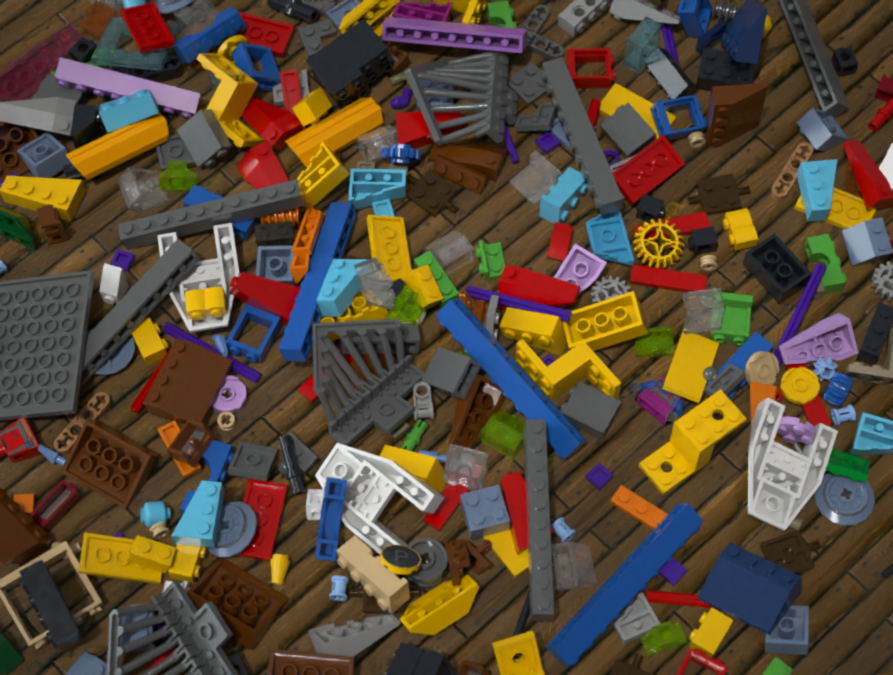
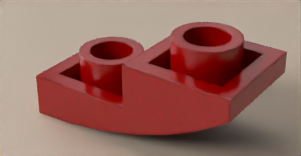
M554 222L547 258L564 262L573 226Z

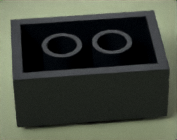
M703 48L696 89L711 91L712 86L752 84L755 64L736 62L727 51Z
M775 233L746 252L743 260V265L779 304L804 288L812 275Z

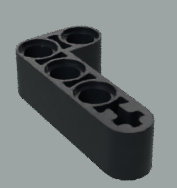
M120 54L114 55L110 59L112 71L158 83L180 78L184 74L182 60L177 55L128 66L125 57Z

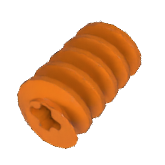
M297 207L261 216V225L265 228L268 222L269 227L273 228L274 223H276L277 228H280L283 222L285 228L289 226V223L292 228H295L297 222L300 225V209Z

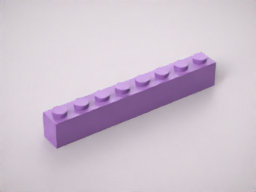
M387 17L382 23V40L523 53L527 44V29Z
M62 57L59 59L54 76L58 85L68 88L73 86L81 92L88 90L97 96H111L113 100L125 95L135 94L136 91L144 88L146 90L151 89L159 109L171 115H174V113L181 114V117L186 119L192 118L198 112L202 99L201 93Z

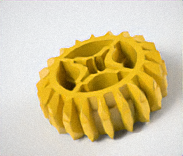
M660 218L657 223L654 219H651L650 224L644 222V227L638 228L639 233H635L634 237L636 239L633 241V244L636 245L634 252H639L637 258L643 257L642 264L648 261V267L655 264V268H659L661 264L663 268H666L667 263L672 266L674 264L673 260H679L678 255L683 253V250L680 248L684 247V243L680 242L683 240V236H677L680 233V229L674 230L675 224L669 226L668 220L663 224ZM656 231L655 237L644 239L648 233ZM663 232L666 233L671 239L665 238ZM658 237H659V240H658V241H659V243L661 244L660 248H659L658 244L656 243ZM646 248L653 250L654 255L649 253ZM673 248L670 254L661 257L663 250Z

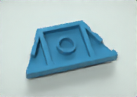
M620 210L604 215L599 213L596 218L586 222L585 228L592 254L600 259L631 266L634 265V257Z

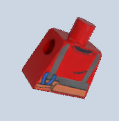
M26 418L18 419L0 432V440L2 442L0 444V458L8 455L11 462L16 463L42 454L38 450L39 443Z

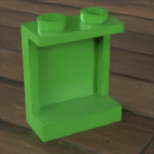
M715 291L709 339L718 343L726 342L742 346L750 338L749 328L753 296Z

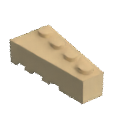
M353 536L336 550L338 564L343 569L347 568L351 572L350 575L355 582L358 583L360 581L364 586L365 592L369 596H374L377 599L378 605L384 611L387 609L392 614L410 599L408 581L404 577L400 580L396 573L387 570V566L385 564L383 566L380 563V556L373 557V551L358 537Z

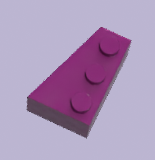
M397 2L392 17L451 22L453 2H447V4L431 2V5H420V2Z

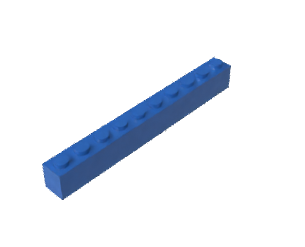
M331 202L329 209L326 211L325 221L321 226L319 238L316 240V246L311 255L309 270L301 282L300 291L295 298L293 311L290 312V319L285 327L283 339L279 343V351L285 361L307 362L313 345L312 325L320 323L322 313L316 301L332 260L342 259L357 216L352 202Z
M459 298L450 299L436 314L439 323L452 333L453 339L462 344L469 356L482 365L480 369L487 372L490 380L503 390V395L512 400L520 413L524 414L528 419H546V442L554 447V451L559 457L563 459L571 457L587 440Z
M678 503L546 645V648L560 664L571 666L577 663L580 659L579 656L593 645V641L597 636L607 630V626L611 621L620 616V611L633 602V597L647 586V582L651 577L656 576L660 572L662 565L673 558V553L686 544V539L698 531L699 525L703 520L689 503Z

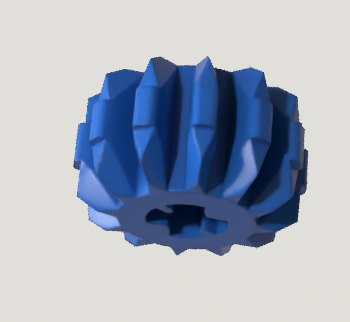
M836 372L825 391L824 400L838 407L842 405L853 383L852 378L844 373Z

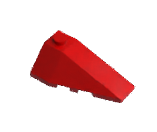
M253 96L241 115L265 141L280 152L287 145L285 141L293 137L303 126L293 113Z
M267 141L250 148L236 166L244 181L249 185L251 184L255 189L289 181Z
M844 142L843 146L866 208L893 207V190L891 185L861 142Z
M505 265L499 279V293L544 305H551L552 307L574 304L580 291V286L522 267ZM498 304L499 309H507V306Z

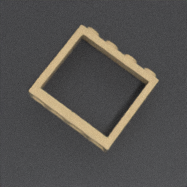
M66 541L0 579V597L32 650L34 648L40 649L47 644L49 639L46 633L49 630L33 639L6 591L20 583L18 580L22 578L19 573L20 570L41 559L48 567L67 555L78 573L79 562ZM79 574L95 602L72 615L77 626L83 623V619L87 616H95L102 611L101 608L104 607L86 574Z

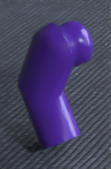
M404 88L402 96L395 97L390 101L391 107L399 109L408 106L412 90Z

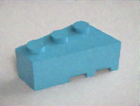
M145 88L136 91L135 94L125 95L119 99L100 104L99 109L100 117L108 133L159 113V108L151 89L146 90Z
M837 159L800 163L796 174L807 222L821 221L827 218L831 208Z
M568 167L558 178L557 181L559 182L556 186L551 185L549 188L551 192L547 196L543 194L540 198L539 216L553 224L554 222H565L571 208L577 206L581 194L584 195L588 190L587 180L583 179L579 171Z
M351 168L348 201L352 202L354 209L357 210L372 206V202L388 198L392 201L406 197V170Z
M368 259L332 260L316 300L322 316L341 317L354 301L353 297L355 294L364 289V283L368 279L373 278L374 274Z
M863 412L858 421L850 454H893V421Z
M201 481L171 535L175 544L215 548L225 494L222 482Z

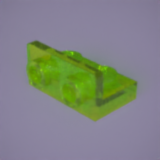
M647 327L648 334L634 338L636 358L674 356L673 327Z

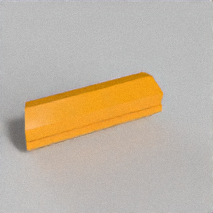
M372 97L360 98L287 139L285 143L307 168L311 163L309 161L311 157H315L321 147L319 145L322 141L336 154V152L345 149L378 130L383 124L381 107L375 103Z
M159 112L116 129L67 153L66 156L75 168L89 180L167 141L169 136L167 121Z

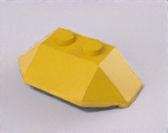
M364 0L343 17L339 29L343 34L365 19L380 37L382 35V23L387 17H392L397 2H400V0Z
M469 575L460 578L461 585L453 586L451 580L445 581L412 602L404 615L401 616L400 621L411 633L436 635L469 613L479 586Z

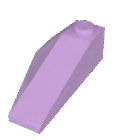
M574 244L553 278L580 286L579 295L598 279L607 262L579 245ZM566 305L554 306V307L562 309V308H563L564 306H566Z
M841 313L819 321L779 346L784 364L818 361L819 357H822V359L830 357L832 360L838 361L858 354L851 321Z

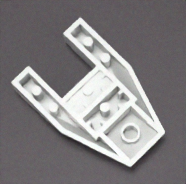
M232 223L213 226L218 258L198 261L168 293L190 333L226 327L229 324L234 296L228 293L231 289L229 283L234 275L237 277L240 273ZM176 232L157 235L160 257L178 239ZM210 287L224 288L227 314L219 318L207 316L201 320L188 318L185 302L186 291L204 290Z
M766 398L758 403L752 420L748 450V514L784 531L821 485L838 431L819 423L814 426L816 433L812 444H805L802 454L793 451L774 441L785 405Z
M336 443L315 475L323 490L326 476L347 480L341 519L348 529L379 554L388 545L396 544L408 547L404 541L377 520L396 490L423 512L434 514L445 498L394 461Z

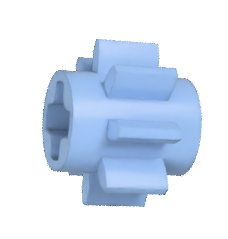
M819 357L817 362H813L816 368L813 372L818 375V379L820 381L823 379L830 381L836 373L834 369L838 367L837 364L832 362L830 357H827V359Z

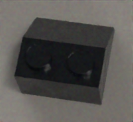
M74 105L71 138L75 149L102 137V133L105 132V126L96 105Z

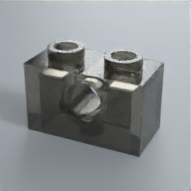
M292 221L254 225L257 249L258 246L294 245Z

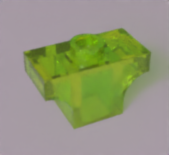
M168 161L167 169L159 172L158 189L191 190L194 184L196 185L197 175L188 170L187 162Z
M405 285L398 297L394 299L385 318L397 319L401 323L410 322L415 325L425 310L417 302L418 293Z
M671 621L652 627L648 633L640 636L648 657L687 643L679 622L673 624Z

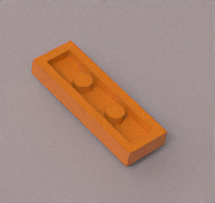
M175 420L157 429L167 449L180 432V428ZM190 448V450L187 452V454H186L187 456H189V454L191 453V451H192L191 448ZM173 458L184 479L202 470L199 463L193 468Z
M622 485L610 500L612 505L652 530L668 515Z

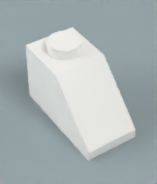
M105 263L99 292L104 302L113 305L117 304L125 296L129 285L122 268Z

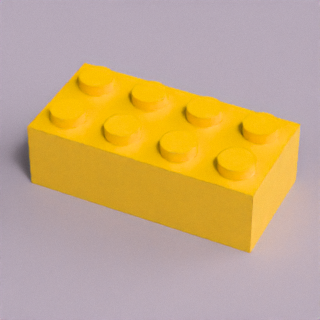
M634 291L571 311V320L569 322L562 321L570 350L582 341L592 351H596L648 334L641 305Z

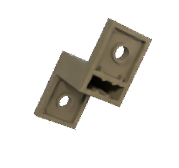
M893 327L888 332L884 366L872 365V367L864 366L862 362H852V364L845 368L843 373L852 378V380L893 386Z

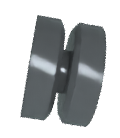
M421 538L413 541L408 547L420 555L421 564L418 571H412V574L405 575V577L416 588L419 587V589L424 590L433 589L440 585L447 577V552L443 545L435 539Z

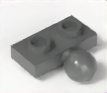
M729 364L720 374L715 367L705 368L703 377L710 382L704 388L705 393L712 396L721 389L725 395H728L746 377L745 371L732 364Z
M290 432L288 435L291 436L298 467L305 473H308L320 458L294 433ZM284 460L278 464V470L282 475L288 473Z

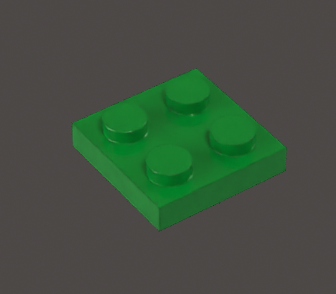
M832 448L826 470L836 476L843 475L855 482L862 481L866 483L870 460Z

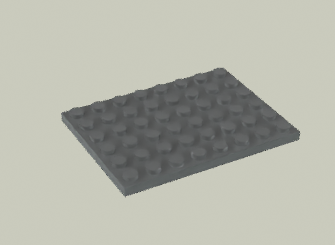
M91 270L0 281V421L77 412L94 282V273Z

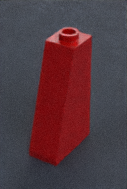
M421 111L396 113L398 144H409L411 149H417L435 143ZM461 111L433 113L436 121L439 123L465 117V115H461ZM465 124L442 129L441 133L443 136L461 130Z
M241 272L237 277L234 275L230 281L229 286H231V289L228 293L250 306L281 317L282 324L287 326L290 312L293 311L295 298L299 294L300 287Z
M517 471L515 473L509 472L502 476L499 487L510 519V531L514 547L519 555L523 549L528 547L526 486L523 477ZM550 525V533H551V539H552V537H553L555 531L553 530L552 526Z

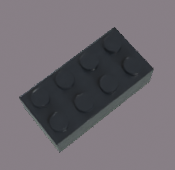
M41 559L20 570L19 573L22 578L18 580L27 595L31 594L28 600L36 613L40 612L37 617L46 631L49 630L46 635L54 648L59 647L64 652L83 642L85 639L43 560Z

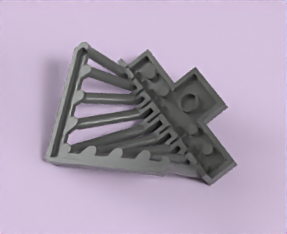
M488 50L481 54L452 60L445 58L405 70L406 77L432 138L438 146L474 132L477 138L487 134L496 143L503 141L504 121L509 125L516 123L518 100L516 92L507 86L509 63L507 55L501 51ZM423 79L469 88L472 92L425 89L421 86L419 80ZM427 96L468 99L474 103L432 106L429 104ZM457 111H474L476 113L440 123L436 121L433 114ZM471 122L476 123L445 136L441 133L442 129Z
M397 319L314 323L312 325L314 394L319 397L330 422L328 428L329 436L339 444L350 446L373 425L389 435L415 412V407L403 398L413 391L415 384L421 382L425 372L412 364L409 354L405 357L402 324ZM394 330L398 364L394 362L387 331ZM376 331L379 334L389 372L382 367L367 332ZM356 332L360 336L378 377L371 373L347 333ZM328 334L340 336L369 384L358 377L328 337ZM337 362L340 364V366L343 368V370L346 372V374L349 376V378L352 380V382L355 384L358 390L352 386V384L350 383L344 372L341 370ZM337 378L340 380V382L342 383V385L344 386V388H345L346 391L349 393V395L351 396L352 399H350V398L346 395L345 391L343 390V388H342V386L340 385V383H339V381L337 380ZM326 393H327V395H328V397H329V399H330V401H331V403H332V405H333V407H334V409H335V411H336V413H337L338 416H335V414H334V412H333V410H332V407H331V405H330V403H329V400H328V398H327V396H326ZM338 397H339L340 400L342 401V403H343V405L345 406V408L342 407V405H341V403H340Z
M179 581L172 582L161 595L152 596L151 600L153 603L114 609L109 614L107 675L127 674L179 644L180 646L169 657L141 675H156L185 656L187 657L179 665L162 675H178L193 666L186 675H238L221 648L233 636L231 630L212 601L206 602L197 610ZM157 610L160 612L156 616L122 625V616ZM166 622L162 629L121 646V636L123 634ZM173 633L162 645L120 667V657L123 654Z

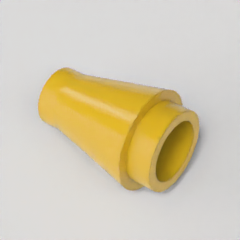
M273 554L272 559H270L271 583L283 585L290 564L289 556Z

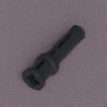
M281 436L278 440L288 472L286 480H289L290 495L298 496L305 494L308 490L305 488L302 476H304L303 472L298 468L291 436Z

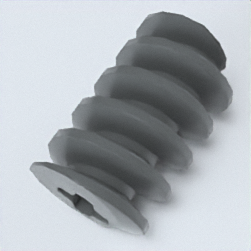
M716 0L711 19L714 20L718 16V21H722L725 17V23H728L741 6L737 8V2L730 6L729 0L725 5L723 0H720L719 3Z

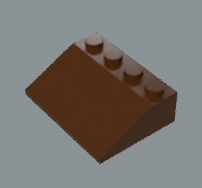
M768 83L712 86L706 114V128L704 130L707 146L724 145L758 127Z
M0 122V182L13 172L20 176L29 170L17 150L38 138L33 128Z
M176 338L142 404L154 416L172 421L175 420L183 424L188 419L203 423L233 361L198 344Z
M87 419L83 423L61 473L127 509L153 472L160 455L97 419Z
M0 488V566L29 561L39 557L44 553L52 539L44 529L40 528L33 521L31 516L27 515L20 508L18 503L8 496L5 490Z
M221 558L187 591V595L197 610L206 602L212 601L233 634L231 638L250 650L263 638L289 600L282 593L224 558Z
M271 649L267 675H353L355 657Z

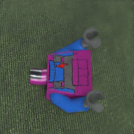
M664 378L640 384L631 382L627 391H633V397L639 394L637 404L666 426L671 421L673 426L674 422L683 416L684 402L682 397L662 389L665 381Z

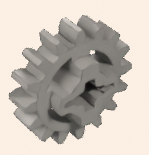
M887 261L886 266L880 264L879 268L875 269L871 280L873 281L872 287H877L875 293H881V298L887 296L888 301H891L893 298V265Z
M609 276L608 280L602 277L601 282L596 281L595 286H592L590 299H592V304L601 302V300L604 301L630 292V286H625V280L619 282V277H616L615 280L612 279V276Z

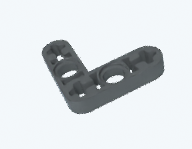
M538 5L521 28L527 29L528 39L525 49L548 60L563 57L564 48L560 44L538 35L549 19V8L545 5ZM534 23L538 27L535 29L529 28V25ZM543 43L545 47L539 49L535 45Z

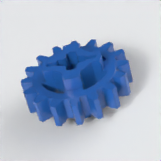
M391 144V148L381 149V158L391 160V164H411V160L421 159V150L411 149L409 144Z

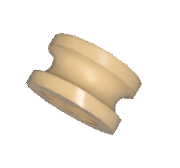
M694 132L688 136L691 148H699L706 143L703 132Z
M706 255L701 257V270L713 271L717 269L716 256Z
M222 412L217 418L218 425L223 431H231L236 425L235 417L231 412ZM227 418L228 420L230 418V424L227 425L225 423L224 425L223 419Z
M158 522L150 528L154 540L162 539L170 533L169 528H166L167 524L165 522Z

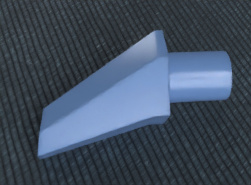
M221 334L213 335L212 340L215 342V347L222 356L227 357L228 350L225 336Z
M42 445L38 446V450L52 464L58 463L64 466L67 459L60 456V453Z
M418 450L420 454L437 458L439 463H448V455H438V452Z

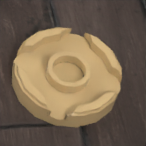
M767 351L755 352L746 364L745 374L748 384L750 385V382L768 385L775 383L777 379L775 378L776 374H779V362L776 356Z

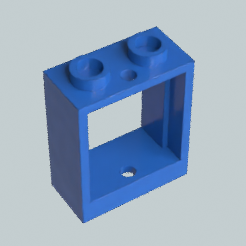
M680 0L677 13L688 37H705L713 9L709 0Z
M241 42L233 51L232 55L236 66L259 83L256 89L273 92L272 87L281 83L280 73L270 47ZM251 59L260 60L264 72L255 71Z
M696 95L657 101L650 109L659 137L664 135L668 141L686 138L691 133L703 132L706 128V119L702 116L701 104L697 101ZM687 107L693 127L672 131L666 111Z
M246 304L226 340L229 352L236 356L242 355L251 362L263 363L282 327L281 317ZM247 320L269 328L259 349L236 341Z

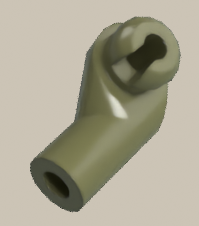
M405 72L398 73L389 78L392 86L405 80L410 85Z

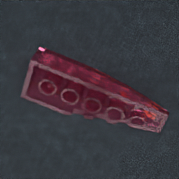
M71 22L0 69V102L25 100L40 88L41 81L58 66L60 57L63 58L68 54V49L81 38Z

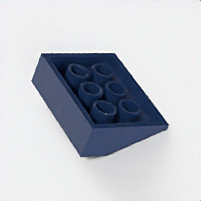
M746 0L727 25L725 33L721 35L723 47L736 62L757 64L768 11L758 0Z
M729 543L718 556L697 599L769 635L801 594L802 576L733 543Z

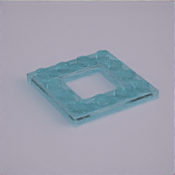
M111 18L91 57L92 64L161 71L172 46L152 50L148 53L118 49L124 35L131 36L122 18ZM166 22L174 40H176L180 31L179 24Z

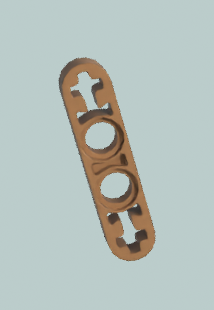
M803 142L797 146L772 186L770 195L773 200L783 201L788 196L798 179L796 174L798 168L792 167L791 163L809 162L813 153L812 145ZM807 150V152H805V154L803 155V158L800 157L801 152ZM789 175L793 180L787 182L783 179V176ZM781 186H783L782 192L780 194H777L776 192H778Z
M96 393L54 441L56 452L60 453V455H68L78 436L71 434V431L74 427L82 428L86 413H94L93 419L99 421L111 406V400L107 393ZM99 400H101V401L105 400L106 403H105V404H103V403H100V404H99L98 401H99ZM61 443H62V444H65V443H66V444H67V447H66V448L60 447V444H61Z

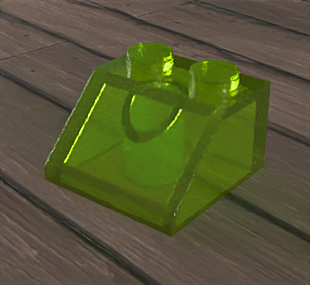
M501 409L490 417L481 430V441L514 460L524 446L523 427L525 422Z

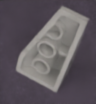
M613 0L609 10L610 13L614 14L613 17L620 20L682 23L678 15L666 9L661 11L659 6L652 5V3L646 2L647 0Z
M62 97L0 102V121L70 136L76 101Z
M393 614L367 617L365 622L350 620L347 621V625L335 627V623L308 631L316 653L354 657L399 626L400 621Z

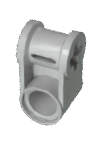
M418 382L413 388L414 421L421 418L433 420L431 388L426 382ZM420 391L427 392L424 396H420L417 393Z

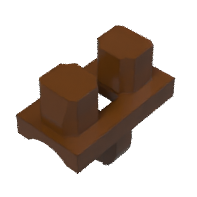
M464 539L469 559L472 556L477 559L470 568L477 575L482 574L487 569L491 570L495 565L485 554L492 547V542L485 540L476 547L470 540Z

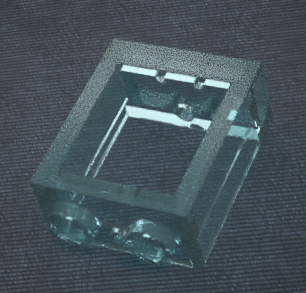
M647 16L642 20L626 41L625 67L638 74L646 65L644 61L658 48L661 24Z

